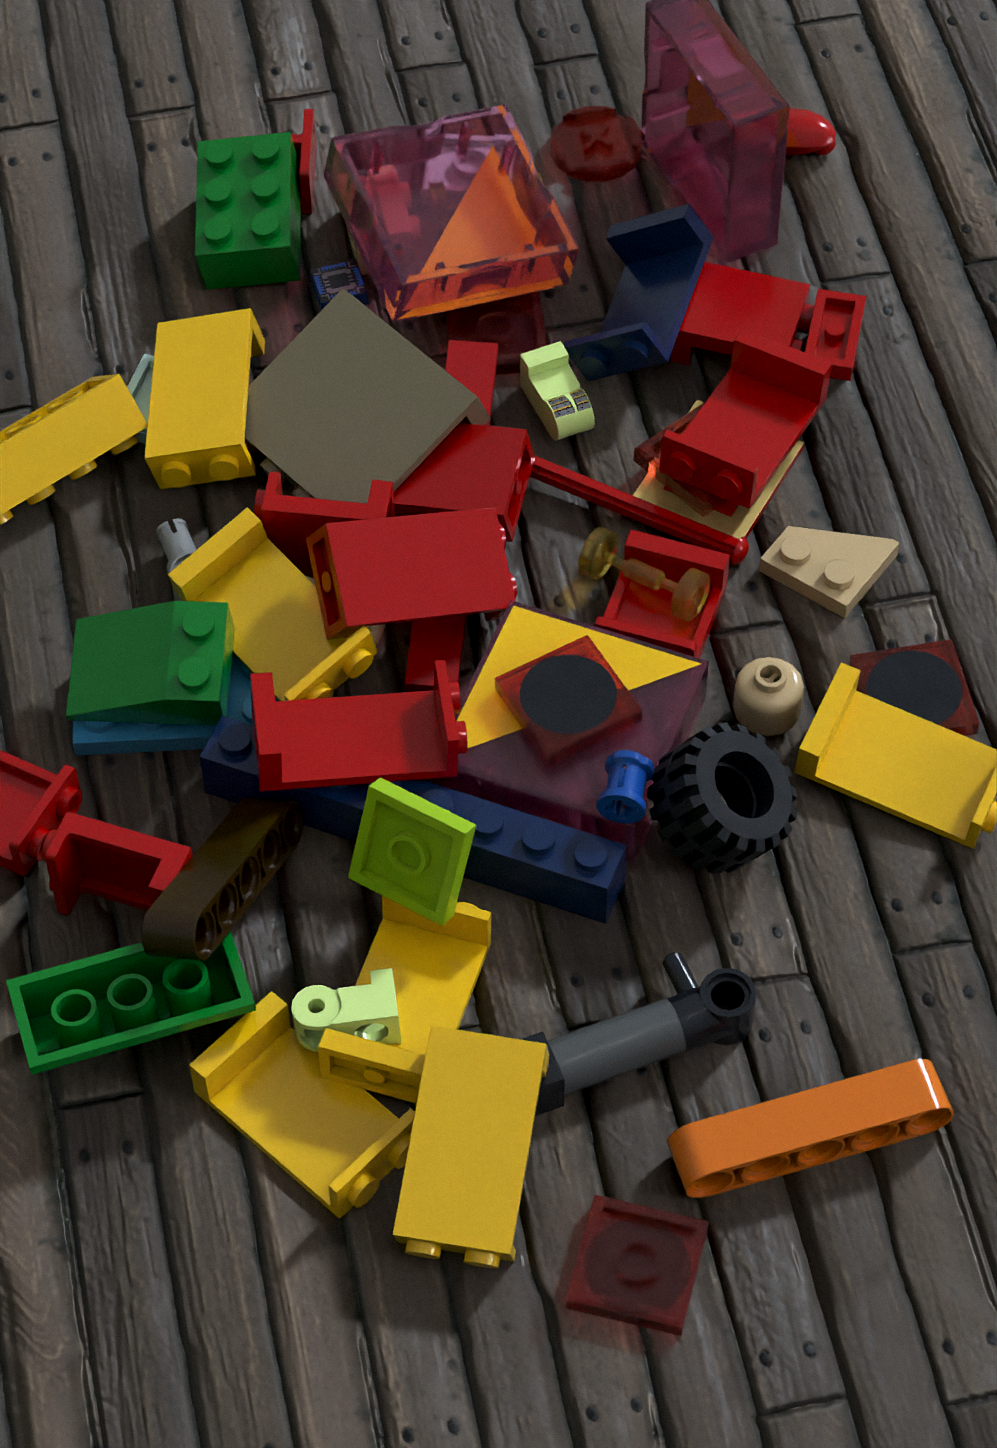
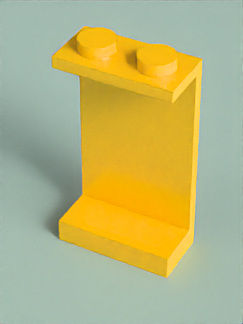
M251 308L157 323L144 459L160 489L180 488L187 485L221 480L228 481L256 475V466L244 441L250 359L254 356L264 355L265 339Z
M248 507L168 574L177 595L182 601L228 602L235 628L233 654L252 673L272 672L274 693L279 701L332 698L334 690L349 677L354 679L363 674L372 664L373 656L378 653L372 634L365 626H362L346 638L327 640L316 587L267 538L261 520Z
M841 662L799 747L794 773L974 849L981 831L992 834L997 823V801H995L997 798V749L856 691L861 670Z
M382 896L383 919L355 986L371 984L370 971L393 969L401 1043L387 1045L325 1028L318 1045L320 1077L417 1104L430 1027L432 1025L459 1029L491 945V912L479 909L471 903L457 902L454 916L441 926Z
M272 991L256 1004V1011L246 1013L189 1064L194 1092L339 1219L353 1206L359 1208L366 1204L376 1193L379 1181L394 1167L400 1169L406 1164L415 1111L410 1108L402 1117L398 1118L365 1089L320 1077L318 1051L306 1049L298 1042L295 1030L290 1026L288 1004Z
M431 1025L393 1230V1236L398 1243L406 1244L405 1253L430 1259H440L441 1250L465 1254L464 1263L490 1269H498L500 1260L514 1262L516 1249L513 1241L541 1078H546L549 1061V1051L546 1043Z

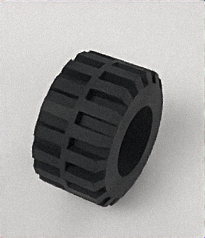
M717 723L713 727L708 726L658 760L660 764L654 767V774L651 779L654 784L647 787V798L654 802V806L649 809L652 821H658L661 829L657 831L663 842L668 839L673 846L671 852L679 859L684 856L687 857L689 866L697 870L706 867L708 873L720 874L723 871L730 873L743 867L781 844V840L787 838L793 829L790 823L797 818L798 809L792 802L798 799L796 787L791 786L789 778L793 777L789 767H783L778 759L782 755L775 747L770 749L765 744L766 738L757 732L749 735L746 726L736 724L730 728L728 723ZM718 791L720 792V794H721V795L723 796V798L725 799L727 805H726V804L723 802V800L721 799V797H720Z

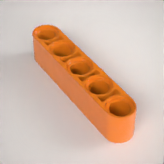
M916 1059L689 1123L675 1130L668 1137L667 1144L687 1196L691 1198H704L934 1132L952 1120L954 1111L933 1063L928 1059Z

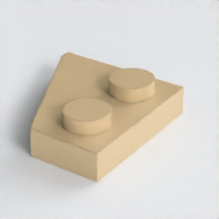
M788 526L760 558L759 571L839 616L846 618L897 557L900 542L889 538Z

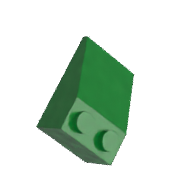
M170 601L76 619L66 709L67 720L216 726L221 716L227 717L235 630L228 602Z

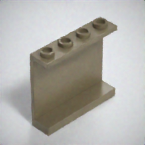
M342 288L248 386L244 443L250 455L255 453L263 460L259 467L268 476L269 472H280L282 484L288 481L296 488L291 493L292 496L367 503L372 479L393 481L394 492L461 421L469 424L486 425L491 418L474 393L347 290Z

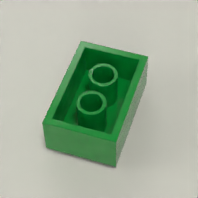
M291 132L197 141L195 257L207 290L300 281V164Z

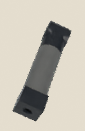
M673 952L665 956L662 964L677 993L676 995L550 1040L546 1039L543 1031L520 1039L546 1043L549 1051L546 1078H541L535 1116L563 1107L565 1095L711 1042L731 1045L744 1040L751 1032L754 1020L757 992L753 981L748 975L737 969L723 968L708 974L702 981L701 986L698 987L682 953ZM727 1003L737 1008L724 1010L717 1007V1005Z

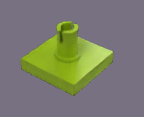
M380 777L368 787L348 878L443 926L454 916L476 824Z

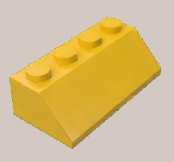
M120 374L91 377L0 431V525L13 517L10 511L11 508L27 500L29 505L42 501L56 491L52 485L53 483L69 475L71 480H75L95 469L98 465L94 459L110 450L112 455H116L139 442L136 434L147 428L148 424Z

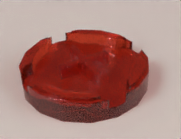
M586 106L572 110L564 115L563 122L558 124V126L555 124L551 131V157L556 166L568 176L585 182H607L621 178L633 170L641 158L642 132L637 123L627 114L625 119L616 114V109L607 106Z

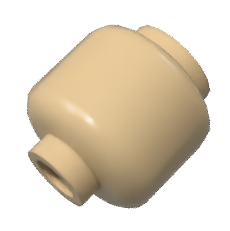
M759 658L746 664L738 673L735 683L733 707L737 720L752 733L757 732L763 736L780 735L792 729L799 720L802 710L804 684L801 674L792 664L778 658Z

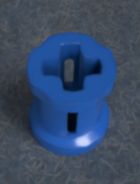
M615 751L606 758L605 771L608 774L605 791L598 795L596 809L603 817L613 822L623 824L641 821L645 816L646 803L643 800L646 782L653 778L654 764L649 758L636 751Z

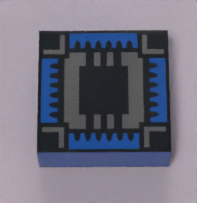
M356 259L310 269L311 283L321 310L342 288L364 305L369 304L368 291Z

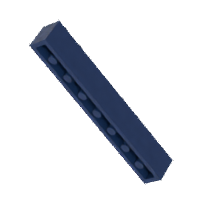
M221 716L200 755L205 793L234 803H238L243 798L297 801L303 813V825L356 842L368 787L372 783L260 791L253 725ZM422 779L391 782L476 824L464 878L604 924L607 923L625 882V844Z

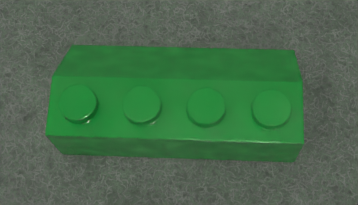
M231 931L205 961L148 956L144 951L142 942L6 980L31 1075L256 1011V1005Z

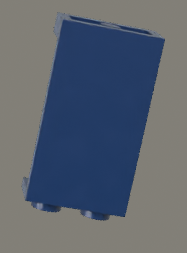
M690 204L610 226L606 240L624 262L625 268L600 333L565 341L564 343L569 358L588 381L668 362L714 238Z

